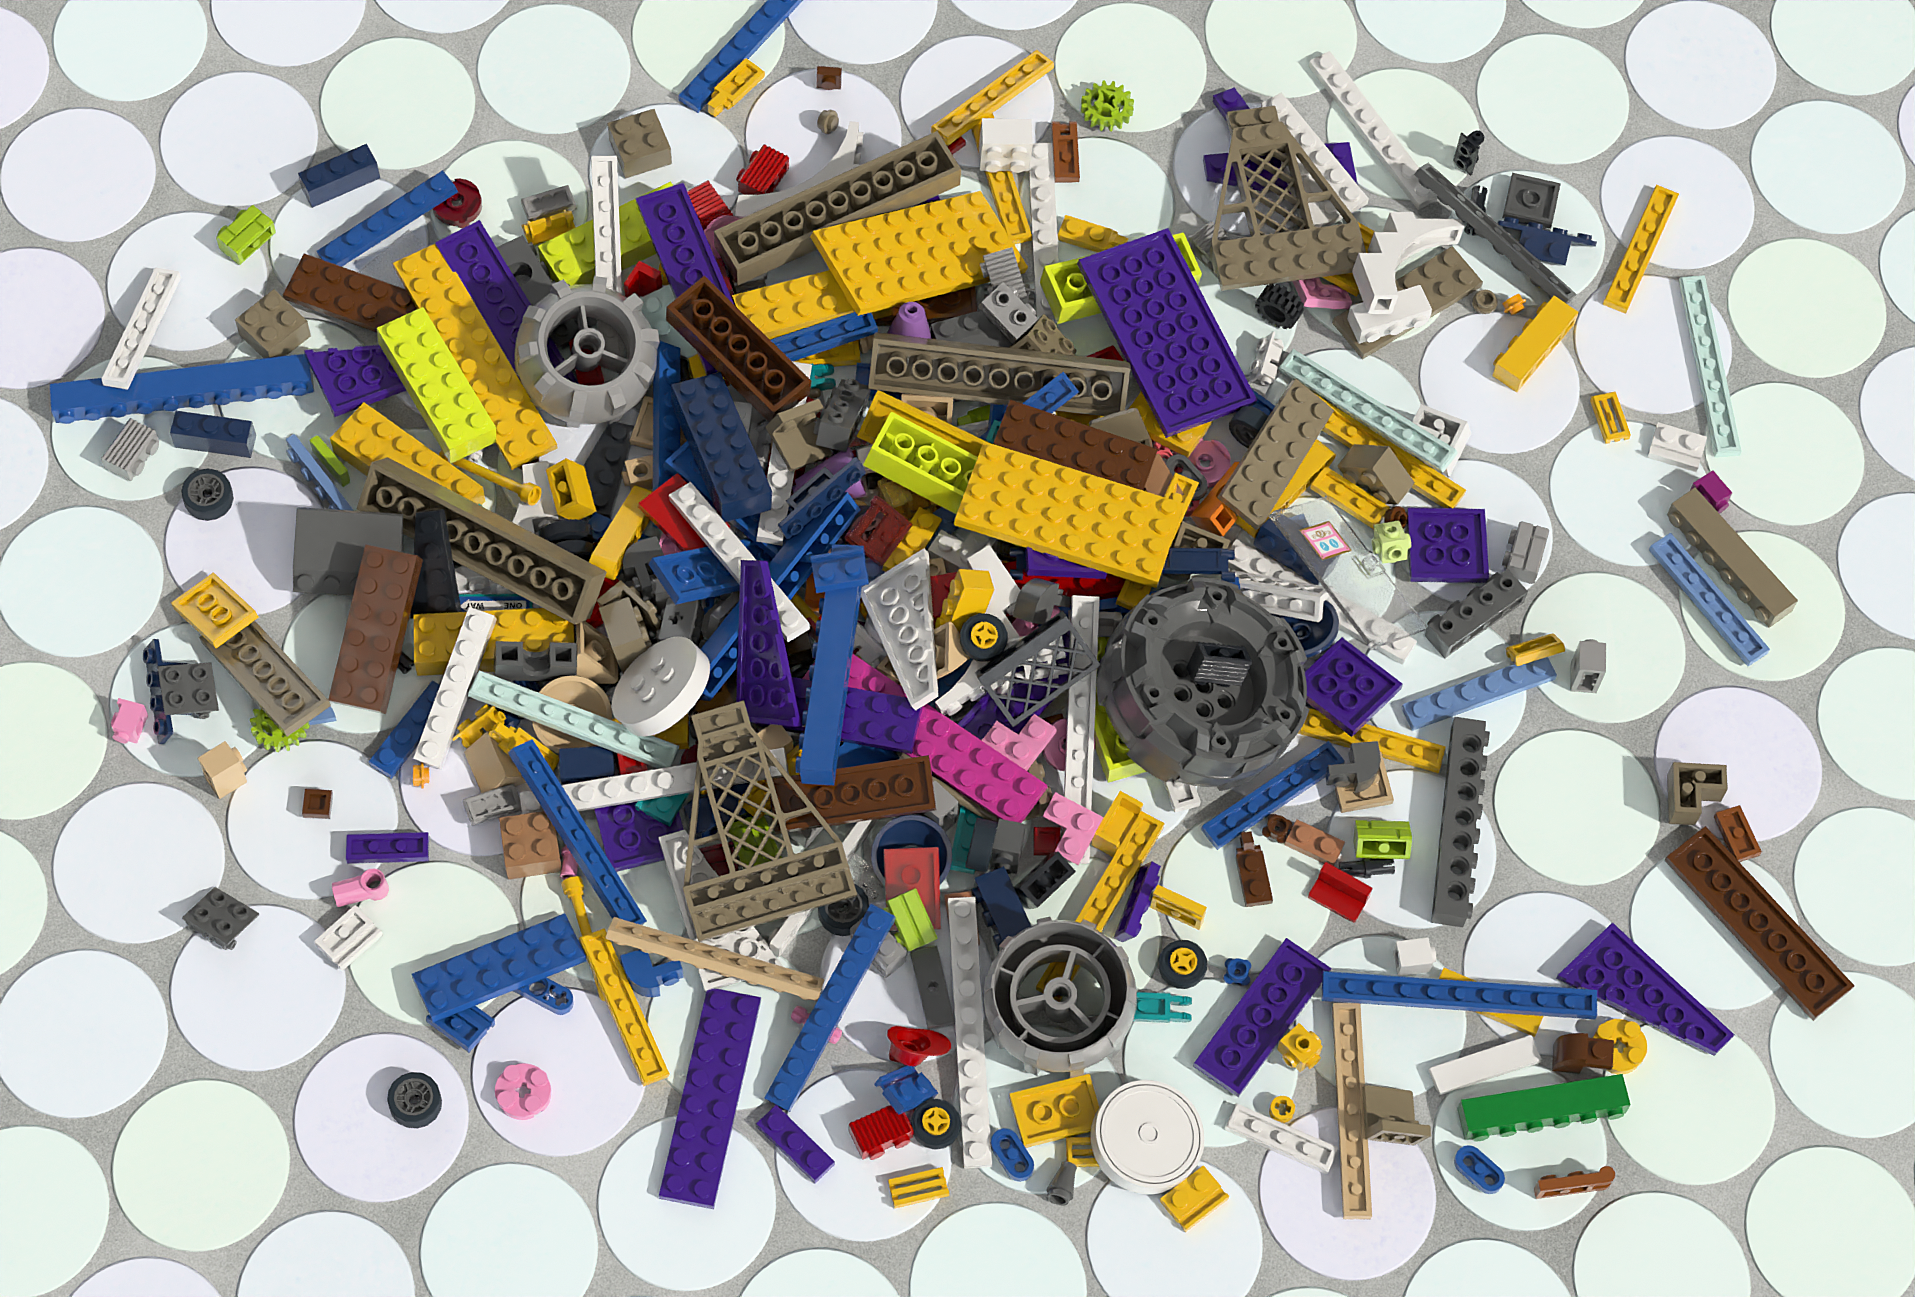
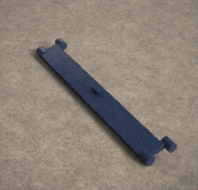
M1010 547V558H1016V569H1010V576L1013 580H1023V572H1027L1025 547ZM1170 548L1161 574H1221L1222 581L1235 582V572H1228V560L1235 559V550L1220 548Z

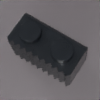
M1198 642L1186 668L1192 681L1200 685L1215 683L1223 687H1229L1230 685L1242 686L1252 661L1246 648L1243 646H1226L1219 643L1216 645L1215 643Z

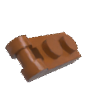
M1052 121L1055 183L1079 182L1077 121H1069V124H1060L1059 121Z
M1604 1166L1597 1173L1584 1174L1583 1171H1575L1569 1173L1567 1177L1557 1178V1175L1543 1176L1534 1187L1535 1198L1542 1199L1606 1190L1615 1178V1171L1610 1166Z

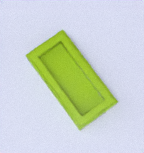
M316 435L309 441L315 456L342 487L350 483L348 469L319 436Z

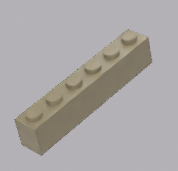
M1693 488L1671 504L1667 513L1671 524L1679 528L1686 536L1688 543L1702 553L1704 560L1720 573L1721 579L1726 584L1731 585L1737 592L1739 599L1750 606L1759 621L1764 622L1770 628L1793 611L1798 599L1696 488Z

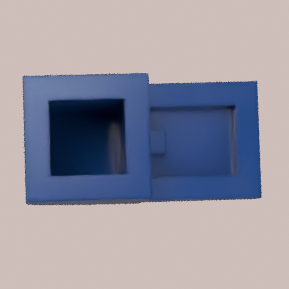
M640 949L620 955L621 965L632 990L639 995L659 997L661 996L660 985L671 986L679 982V979L684 978L680 961H670L653 967L649 954L642 952Z

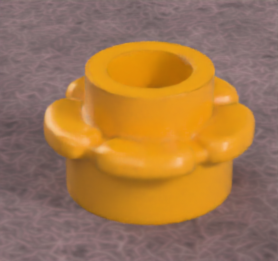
M1520 294L1507 299L1502 303L1505 308L1504 313L1510 312L1511 316L1525 309L1523 304L1526 302V299H1522Z
M421 762V765H413V786H421V789H423L424 783H429V767H424V763Z

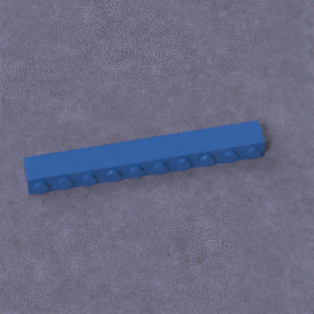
M305 354L137 373L128 389L104 386L102 378L50 384L51 412L55 422L70 424L79 420L95 421L104 417L121 418L129 414L138 413L145 415L154 411H176L179 408H201L205 405L213 404L227 405L230 402L238 401L252 402L263 398L278 399L288 395L303 396L314 392L313 372Z
M848 492L842 493L839 499L827 506L818 517L803 527L800 533L788 540L768 564L771 578L789 600L792 599L813 572L810 556L828 553L832 548V544L838 541L850 526L855 515L861 510ZM739 602L700 649L709 659L710 674L706 687L698 700L710 701L737 668Z
M832 544L831 552L863 547L865 558L864 546ZM862 586L826 591L825 597L820 598L819 614H822V618L816 622V636H819L818 643H813L812 656L815 659V665H810L809 680L812 681L811 688L807 687L806 704H809L808 710L803 711L802 717L805 733H800L799 749L802 750L801 757L797 756L796 773H800L802 784L834 785Z

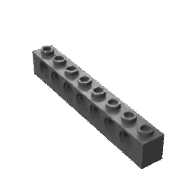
M1454 717L1451 725L1431 923L1463 928L1466 920L1472 917L1473 903L1469 902V894L1474 893L1476 878H1472L1471 874L1472 869H1476L1478 853H1474V844H1478L1480 839V828H1476V822L1481 820L1483 804L1478 802L1479 795L1483 796L1485 780L1481 779V771H1485L1487 766V755H1483L1484 747H1488L1490 731H1485L1486 721ZM1463 746H1471L1474 751L1469 752ZM1460 770H1468L1472 775L1466 776ZM1458 794H1465L1470 800H1462ZM1462 818L1467 822V824L1461 825L1456 821V819ZM1453 843H1461L1465 849H1457ZM1450 868H1459L1463 874H1455ZM1455 892L1460 896V899H1452L1448 893Z

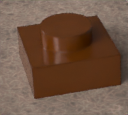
M817 66V88L841 90L842 68Z
M305 789L302 808L303 818L330 819L333 800L332 790Z

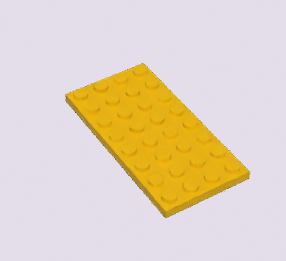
M981 191L814 230L810 236L857 316L989 283V277H983L980 263L984 262L983 256L1007 248H1013L1020 274H1024L1028 269L1026 262L1012 240L1009 239L1006 230Z
M984 441L956 514L954 525L1025 548L1030 547L1041 553L1045 552L1073 563L1157 588L1184 503Z

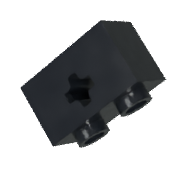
M1059 851L1052 852L1016 884L1014 889L1028 909H1035L1048 899L1076 871Z

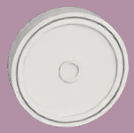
M671 637L651 646L633 661L619 680L612 698L613 715L624 727L637 736H651L668 729L689 712L703 693L710 674L708 657L690 639L685 637Z
M1138 1080L1120 1086L1099 1107L1091 1126V1146L1098 1165L1114 1183L1135 1193L1158 1194L1173 1189L1192 1173L1199 1163L1204 1149V1128L1195 1106L1179 1090L1159 1081Z

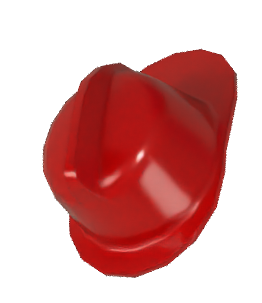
M894 1026L887 1031V1037L891 1042L888 1054L889 1059L907 1066H918L928 1056H940L948 1053L951 1049L950 1040L943 1034L933 1030Z

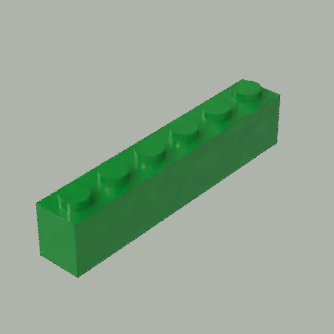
M1623 1074L1462 1099L1457 1107L1464 1140L1473 1139V1141L1478 1142L1500 1134V1137H1509L1515 1135L1516 1131L1522 1130L1534 1133L1543 1130V1127L1553 1125L1554 1128H1564L1572 1122L1581 1121V1124H1589L1602 1117H1608L1609 1120L1619 1119L1626 1114L1631 1104Z

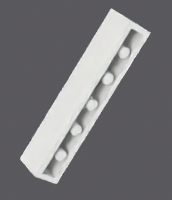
M471 607L468 608L413 759L442 770L466 705L469 690L475 680L497 619L494 615Z

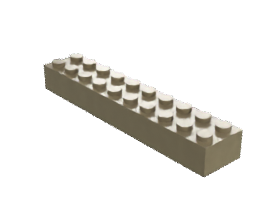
M938 131L715 230L714 247L737 285H740L817 250L810 238L814 230L910 208L959 186L961 168Z
M875 332L868 389L953 397V399L1008 405L1010 400L1019 403L1025 402L1055 377L1064 372L1078 389L1079 393L1056 411L1107 416L1125 410L1130 363L1127 361Z
M388 457L371 463L356 508L357 510L403 514V534L414 539L416 513L444 509L452 557L455 562L575 625L590 619L607 573L605 570Z

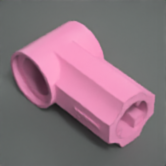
M373 868L366 870L360 876L332 883V890L337 907L367 899L381 900L387 896L389 885L383 873ZM381 881L378 887L369 888L372 882Z

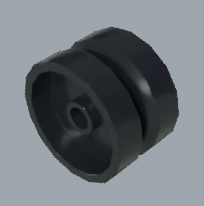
M577 519L556 521L544 526L536 533L539 537L589 562L595 550L591 525L586 521Z

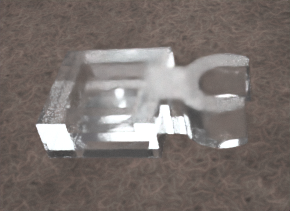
M853 852L847 860L853 882L859 887L863 886L866 888L867 895L872 899H876L879 893L873 889V885L877 884L883 889L885 886L877 877L871 875L874 871L873 867Z

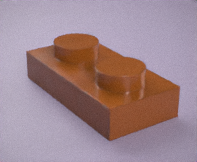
M1740 805L1715 813L1714 819L1730 853L1739 862L1760 856L1762 851Z

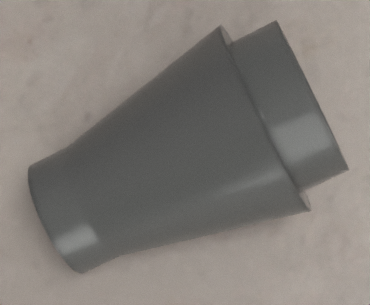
M1066 1161L1061 1163L1059 1170L1046 1189L1049 1201L1065 1206L1073 1199L1076 1165Z

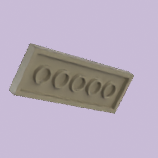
M1452 246L1395 280L1397 291L1421 285L1432 308L1430 318L1481 288L1483 281ZM1349 309L1334 317L1332 324L1362 360L1414 329L1412 327L1403 330L1397 335L1389 334L1380 337L1374 342L1366 341L1359 344L1347 320Z
M1298 379L1292 380L1217 498L1255 530L1261 528L1334 410Z
M255 620L218 648H215L203 636L199 637L206 649L287 737L331 706L324 694Z

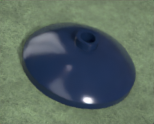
M1327 600L1323 601L1322 620L1319 622L1270 613L1272 616L1286 620L1298 637L1307 658L1327 649L1333 643L1339 631L1338 614L1334 606Z
M919 815L897 817L885 824L874 839L871 850L873 870L879 881L885 886L884 849L938 847L939 882L941 885L952 865L953 854L950 840L945 831L929 818Z

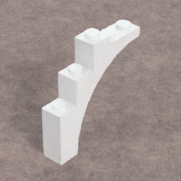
M849 122L846 137L836 155L822 170L810 179L779 192L761 195L738 194L735 217L739 219L744 218L860 166L861 153H857V149L863 146L864 132H859L860 122Z
M1389 212L1383 229L1384 232H1374L1368 253H1358L1352 270L1367 313L1392 314L1399 296L1395 283V271L1398 266L1411 255L1424 249L1440 245L1458 244L1465 227L1464 222L1460 219H1416L1413 212Z
M548 461L522 465L523 483L530 482L539 486L542 493L539 501L533 506L520 501L512 522L532 533L539 531L548 524L559 521L546 469L549 468ZM465 566L455 569L458 592L467 590L480 591L485 587H491L492 594L512 593L507 588Z
M988 545L967 558V566L969 570L989 571L995 590L985 614L996 616L1004 623L1008 632V639L1017 638L1020 636L1006 617V614L1013 615L1016 600L1021 590L991 546ZM1008 642L1004 651H1006L1009 648ZM973 659L968 670L956 685L935 702L937 711L943 715L948 713L950 716L958 712L962 708L961 704L969 699L975 701L985 693V687L978 680L975 672L990 661L980 662ZM999 679L991 687L995 693L1006 694L1009 681Z

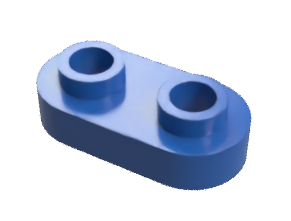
M1007 1128L997 1130L991 1139V1149L1007 1175L1012 1180L1018 1182L1029 1179L1034 1171V1161L1014 1131ZM1001 1142H1008L1010 1147L1003 1149L999 1144ZM1021 1164L1025 1167V1170L1018 1172L1015 1170V1166Z
M1463 1146L1457 1151L1454 1165L1465 1178L1485 1194H1495L1500 1191L1505 1182V1175L1500 1167L1474 1146ZM1463 1159H1470L1473 1165H1465ZM1485 1178H1492L1494 1184H1487Z

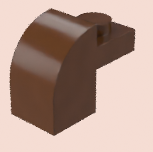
M1571 1033L1559 1036L1553 1044L1552 1071L1580 1074L1583 1067L1611 1070L1613 1067L1614 1040L1590 1038L1588 1033Z

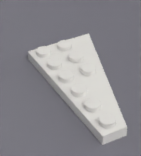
M1282 92L1261 103V107H1276L1279 122L1282 121L1351 213L1368 204L1369 198ZM1297 158L1304 190L1307 193L1323 192ZM1287 166L1283 172L1290 176L1289 168ZM1292 187V189L1290 190L1291 195L1296 197L1294 188ZM1330 200L1308 203L1315 227L1331 226L1343 219Z
M685 830L659 837V842L688 939L699 942L683 891L689 835ZM694 847L690 885L719 877L705 860L698 847ZM754 926L701 942L784 967ZM698 968L704 992L745 981L733 976L726 977L719 972L706 968Z

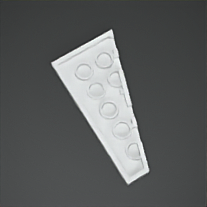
M923 548L869 582L868 585L863 586L861 591L864 605L909 703L915 710L938 697L929 553Z

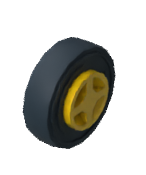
M979 613L970 617L963 624L960 631V644L963 651L970 658L980 662H988L997 658L1004 652L1008 642V632L1004 623L998 617L991 614Z
M1177 940L1169 943L1162 950L1159 956L1158 969L1162 979L1168 985L1177 989H1188L1196 986L1203 980L1207 971V958L1198 944L1189 940Z
M931 1099L921 1103L913 1112L911 1126L914 1130L913 1135L918 1143L926 1148L936 1150L946 1148L955 1141L960 1132L961 1121L959 1113L952 1104L941 1099Z

